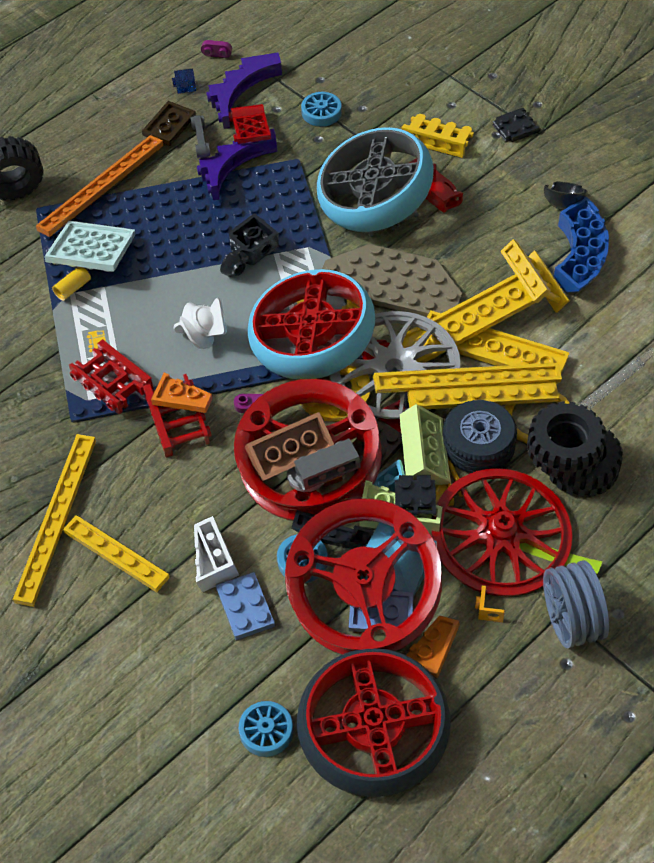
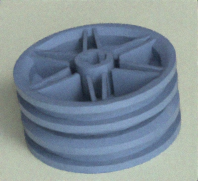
M582 560L577 562V564L570 563L567 567L558 566L555 569H546L543 576L545 601L551 623L561 644L565 648H572L574 645H583L585 641L592 643L596 640L606 639L609 633L608 610L601 584L592 566L587 561Z

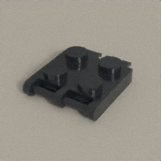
M524 108L498 116L493 121V127L497 132H501L500 135L505 142H515L540 132L541 128L534 124L533 118L525 113L526 110Z
M399 475V480H395V505L403 509H413L406 511L414 514V516H418V514H432V516H436L435 480H431V475H417V480H413V475Z

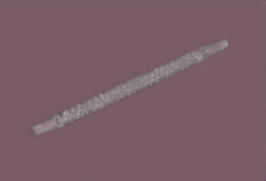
M651 348L641 357H636L630 364H627L626 367L617 372L616 375L578 405L582 404L587 407V410H590L591 407H594L605 396H608L622 382H625L636 371L644 367L645 362L654 356V349Z

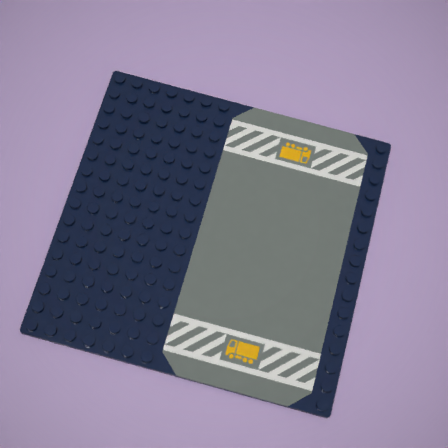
M299 159L231 171L221 185L220 200H213L212 194H208L206 181L203 182L202 177L100 196L70 221L134 229L135 237L114 272L85 268L90 274L91 279L64 301L55 295L52 287L77 268V266L71 267L69 265H56L45 262V255L65 225L50 237L40 232L69 414L73 423L118 414L115 411H111L106 403L102 400L99 401L90 390H85L79 381H74L70 376L69 364H75L78 360L84 365L94 358L92 349H97V343L102 339L152 378L153 390H156L164 372L175 380L177 378L182 380L183 383V374H187L188 379L193 380L195 387L211 395L290 379L277 375L267 369L253 353L248 338L250 314L257 300L272 285L299 272L320 270L325 260L331 258ZM64 203L38 207L36 209L38 223ZM255 213L278 232L279 246L255 265L246 264L245 270L239 276H227L221 273L220 266L223 259L232 252L228 232ZM327 296L326 302L334 310L342 309V306H345L344 298L337 296ZM218 298L222 301L227 332L225 335L214 336V342L210 348L200 349L190 341L186 333H176L174 331V324L180 322V316H182L187 303L192 302L195 305L211 307L214 300ZM304 299L288 306L280 313H288L295 305L304 302ZM341 334L334 335L330 341L319 346L318 350L335 343ZM288 338L264 339V343L274 350L295 354L296 346ZM105 360V362H103L100 366H103V365L106 364L108 361ZM95 370L91 371L87 375L91 377V374L95 372ZM111 371L102 380L109 384L118 376ZM129 379L124 385H128L132 380ZM117 389L115 392L112 393V395L115 397V394L120 390ZM135 391L126 398L128 407H123L122 413L149 408L145 394L141 395Z

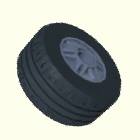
M472 400L456 406L447 415L443 426V442L449 461L454 466L469 473L485 469L503 468L514 455L517 441V425L515 420L505 408L491 401Z

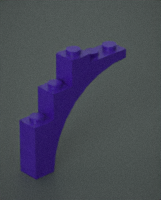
M278 52L241 58L242 65H239L238 70L226 71L223 83L208 85L209 92H206L207 100L211 102L212 108H216L217 112L220 111L218 119L219 123L222 122L224 129L230 128L228 112H231L235 101L243 92L260 81L282 75L281 60Z
M269 129L271 133V139L241 144L233 141V144L217 146L218 153H215V156L199 158L200 165H197L198 176L201 175L202 181H206L208 194H212L213 200H220L221 185L227 175L236 167L252 158L278 152L274 129Z

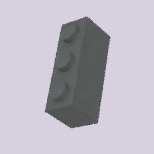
M350 439L339 441L335 445L322 448L315 453L302 456L294 461L296 473L305 490L361 468L359 455Z

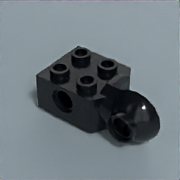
M255 213L228 232L232 252L223 259L220 271L227 276L241 275L246 268V264L255 265L279 246L278 232Z

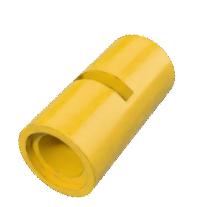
M77 267L52 287L53 292L60 300L64 301L91 279L90 274L84 267Z

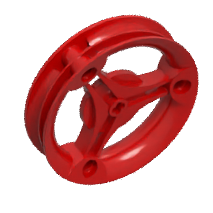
M300 379L281 384L267 391L246 410L238 424L234 439L236 464L249 495L264 510L277 517L291 521L294 520L297 510L316 515L334 504L352 499H362L366 480L372 482L373 485L381 467L382 449L377 422L372 410L353 390L328 380ZM307 403L326 404L347 413V418L326 426L334 445L339 441L352 440L354 438L364 442V455L360 463L361 468H358L346 483L324 495H321L316 490L301 492L295 489L284 495L273 490L261 480L245 446L250 442L271 434L272 430L277 431L288 426L273 420L276 414L287 408Z
M352 499L325 508L302 527L288 553L285 568V584L289 601L299 622L306 632L325 648L341 655L362 649L398 651L412 643L423 633L437 611L442 592L441 562L437 547L430 533L410 512L383 500ZM353 522H379L393 527L395 531L387 541L377 548L357 547L349 550L340 558L319 556L313 550L328 533L340 526ZM405 532L414 533V535L411 538H405L403 536ZM398 541L401 546L388 558L385 553ZM407 550L418 552L424 568V587L421 598L412 614L396 627L385 622L383 602L389 598L395 586L394 565ZM304 559L309 560L308 565H306V566H300V565H299V563H300L302 560H304ZM316 564L334 567L333 573L316 569ZM362 575H363L364 577L367 576L368 579H367V580L361 579L360 576H362ZM312 576L332 582L337 595L344 603L361 609L368 628L361 636H352L338 632L326 625L312 609L306 595L304 583ZM377 606L381 623L371 625L367 609ZM378 633L386 635L383 641H376L374 638Z

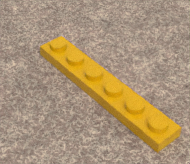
M77 515L63 529L65 534L156 593L170 578L168 573Z

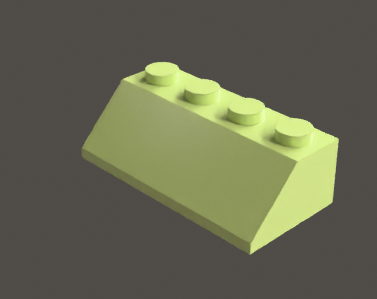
M416 404L400 414L405 475H413V480H417V475H431V480H435V485L449 484L451 481L447 451L443 442V418Z

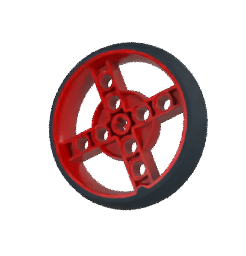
M387 649L355 650L340 655L328 662L313 676L306 686L297 714V732L300 745L314 770L333 786L359 796H389L417 785L437 766L445 752L450 736L451 720L445 694L437 680L425 667L414 659ZM373 672H384L401 677L418 688L425 697L399 702L389 692L377 689ZM352 675L356 694L346 703L343 712L337 715L314 719L316 707L325 692L340 680ZM361 680H368V681H369V682L366 683V684L360 683ZM366 699H371V700H373L374 702H373V703H365L364 701H365ZM418 710L421 714L415 715L412 711ZM396 714L399 715L400 718L392 719L390 716ZM350 723L357 724L354 728H350L347 725ZM434 723L432 738L425 751L411 764L397 770L392 748L400 741L405 729ZM329 727H333L336 729L333 732L326 731V729ZM375 739H382L384 742L376 744L373 741ZM348 740L356 749L370 753L375 774L355 772L337 764L326 755L320 746ZM381 759H386L389 762L387 764L382 765L378 761Z

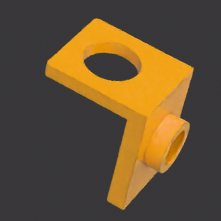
M482 585L481 596H476L475 608L479 609L478 620L503 623L505 610L484 608L486 586ZM494 613V614H497V615H499V616H497V617H492V616H489L488 614Z

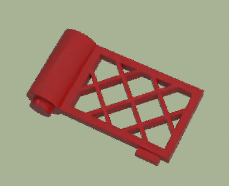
M263 104L231 108V112H228L229 122L233 121L236 132L233 135L234 142L241 144L271 139Z

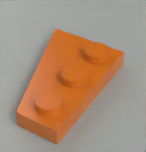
M164 372L151 401L152 405L207 413L212 401V395L195 386H188L178 378L175 380Z
M439 615L423 633L424 636L417 644L414 643L406 656L420 663L435 678H438L460 626L459 621Z

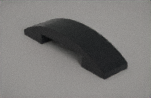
M297 510L291 529L299 533L302 527L315 514ZM356 525L354 529L340 526L328 533L321 541L325 544L349 549L366 547L374 530Z

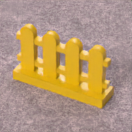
M424 114L412 116L411 124H404L401 130L416 136L427 149L461 158L465 155L468 138L474 136V132H472V128L469 126L459 129L456 128V123L448 122L446 125L441 124L439 118H433L431 121L425 120L426 116ZM423 125L427 126L426 129H421ZM438 129L442 130L441 133H436ZM453 133L458 134L456 138L452 137Z

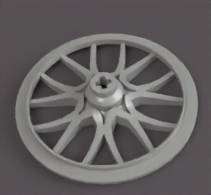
M381 312L375 314V326L386 325L391 339L388 348L380 345L372 335L364 351L372 355L374 359H356L350 366L357 367V369L342 379L338 371L331 374L330 379L332 382L345 386L346 382L366 374L374 375V373L460 368V355L453 338L435 321L410 312ZM391 324H405L396 337ZM411 326L427 331L414 345L403 348V339ZM341 334L336 341L341 339L345 334ZM431 334L442 344L423 346ZM437 351H446L449 358V363H419L416 361L417 358L425 354ZM374 380L356 393L361 397L374 390ZM400 392L399 410L380 409L383 393H377L376 407L368 405L375 417L384 419H400V414L409 409H403L405 392Z

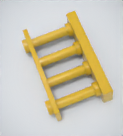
M514 239L501 250V253L534 302L539 303L545 297L556 313L570 302L535 250L527 256L519 243Z

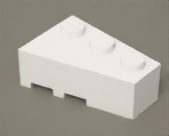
M213 516L195 524L196 583L203 593L220 583L239 576V573Z

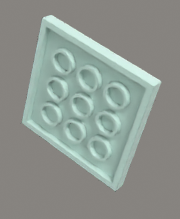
M68 221L46 253L45 262L114 272L135 237V230Z

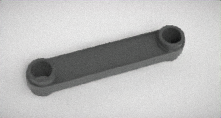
M204 115L191 117L192 130H196L198 144L195 145L197 158L210 157L209 143H205L203 129H205Z

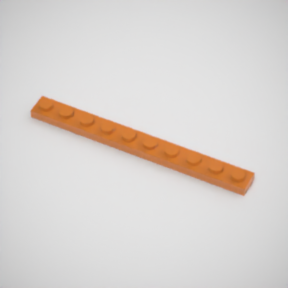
M148 136L36 225L37 231L48 237L52 236L67 224L68 221L72 220L163 147V141L154 136Z

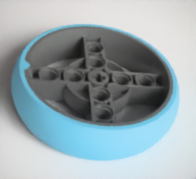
M376 128L359 133L340 144L322 165L317 180V196L320 206L330 220L348 230L371 232L393 226L410 216L428 195L433 181L431 155L420 139L398 128ZM401 152L417 158V162L396 165L390 159L391 153ZM397 188H402L393 196L381 202V200L390 196ZM354 194L359 199L357 208L341 206L334 203L333 198L336 195Z

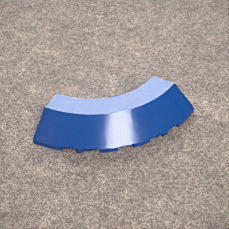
M587 197L562 210L559 216L558 227L568 238L571 247L570 254L562 263L555 267L554 278L564 292H577L586 287L601 271L608 254L609 234L605 226V220L601 218L598 208Z

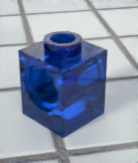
M193 68L174 71L175 77L172 78L173 88L177 87V94L196 91Z

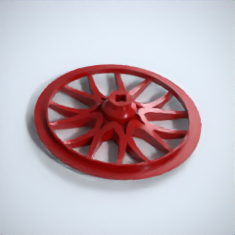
M509 469L476 471L451 484L436 504L442 507L439 532L431 530V537L437 541L440 561L457 580L476 591L481 592L483 585L486 586L485 594L518 596L543 587L545 570L533 563L520 549V544H529L555 557L546 569L564 566L570 554L572 527L564 505L551 489L527 474ZM487 479L509 480L500 501L487 482ZM481 481L492 503L493 511H484L477 506L467 493L465 487ZM513 481L523 483L532 488L525 503L518 511H510L506 507V499ZM461 491L471 511L449 507L448 505ZM535 491L540 493L551 505V507L527 511ZM555 511L560 528L537 531L528 529L523 523ZM448 512L476 522L479 527L475 530L467 531L443 528L444 514ZM501 520L508 522L507 525L500 523ZM561 533V543L558 552L539 540ZM444 534L466 540L450 552L445 542ZM477 543L486 544V551L482 557L467 570L453 557ZM502 551L510 557L515 582H495L496 556ZM489 560L490 581L472 574V572ZM519 562L538 573V575L520 581Z

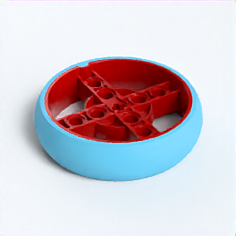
M323 269L299 272L278 281L257 300L248 323L250 347L257 359L267 369L277 375L297 380L322 378L344 369L354 362L365 350L371 340L375 326L374 306L367 291L350 276L337 271ZM327 296L341 297L353 302L359 308L334 310L326 302ZM304 299V302L295 305L288 313H280L288 306ZM345 334L330 346L318 350L319 346L330 341L334 335ZM288 338L296 346L295 354L274 350L264 343V339Z

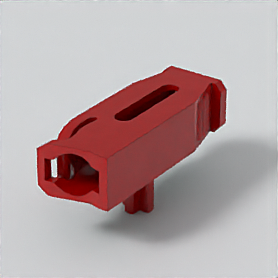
M417 158L414 159V160H412V161L409 162V163H415V162H417ZM434 163L433 181L425 199L445 213L448 209L459 206L463 202V193L461 191L457 192L455 185L436 170L437 165Z

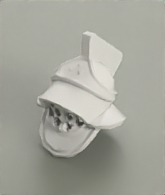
M216 298L211 307L195 305L192 302L187 303L182 316H180V322L174 324V331L176 333H186L190 341L200 349L210 348L214 342V336L225 335L227 332L222 301Z

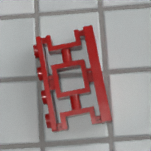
M102 339L97 343L98 348L92 349L94 358L84 365L78 360L75 364H69L70 376L74 381H79L85 390H90L99 401L102 400L106 403L111 411L121 414L122 408L128 407L126 398L135 391L143 395V386L147 384L151 385L152 390L154 389L152 378ZM105 360L108 361V362H107L106 364H104L103 366H100L103 362H105ZM95 370V372L91 374V377L87 375L91 371ZM112 371L118 377L107 384L102 378ZM129 379L132 380L128 385H124ZM119 389L120 391L117 392L114 397L112 393Z

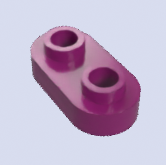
M206 40L201 46V52L208 57L228 58L231 56L233 49L230 43L224 41Z
M263 394L237 395L234 398L235 410L239 413H245L251 404Z

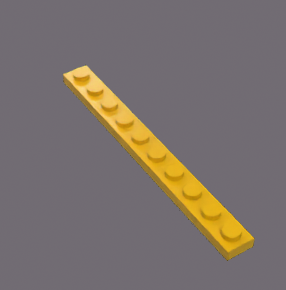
M558 363L381 372L374 373L373 380L376 393L408 392L411 389L537 382L560 383L562 376Z
M77 434L13 597L15 604L31 607L35 605L95 446V437Z

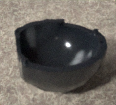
M553 182L551 189L548 188L549 185L544 186V196L550 205L563 210L582 201L588 193L581 185L569 182Z

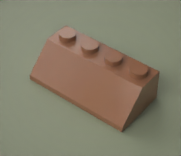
M318 412L246 444L245 449L253 466L264 481L295 467L294 461L300 457L308 456L322 448L330 447L334 443Z

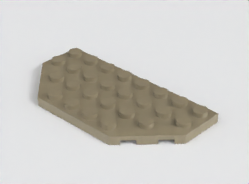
M367 244L327 259L322 267L323 270L337 271L356 280L367 291L373 305L415 313L424 317L428 316L430 310L443 313L460 304L462 292L438 260L373 244Z

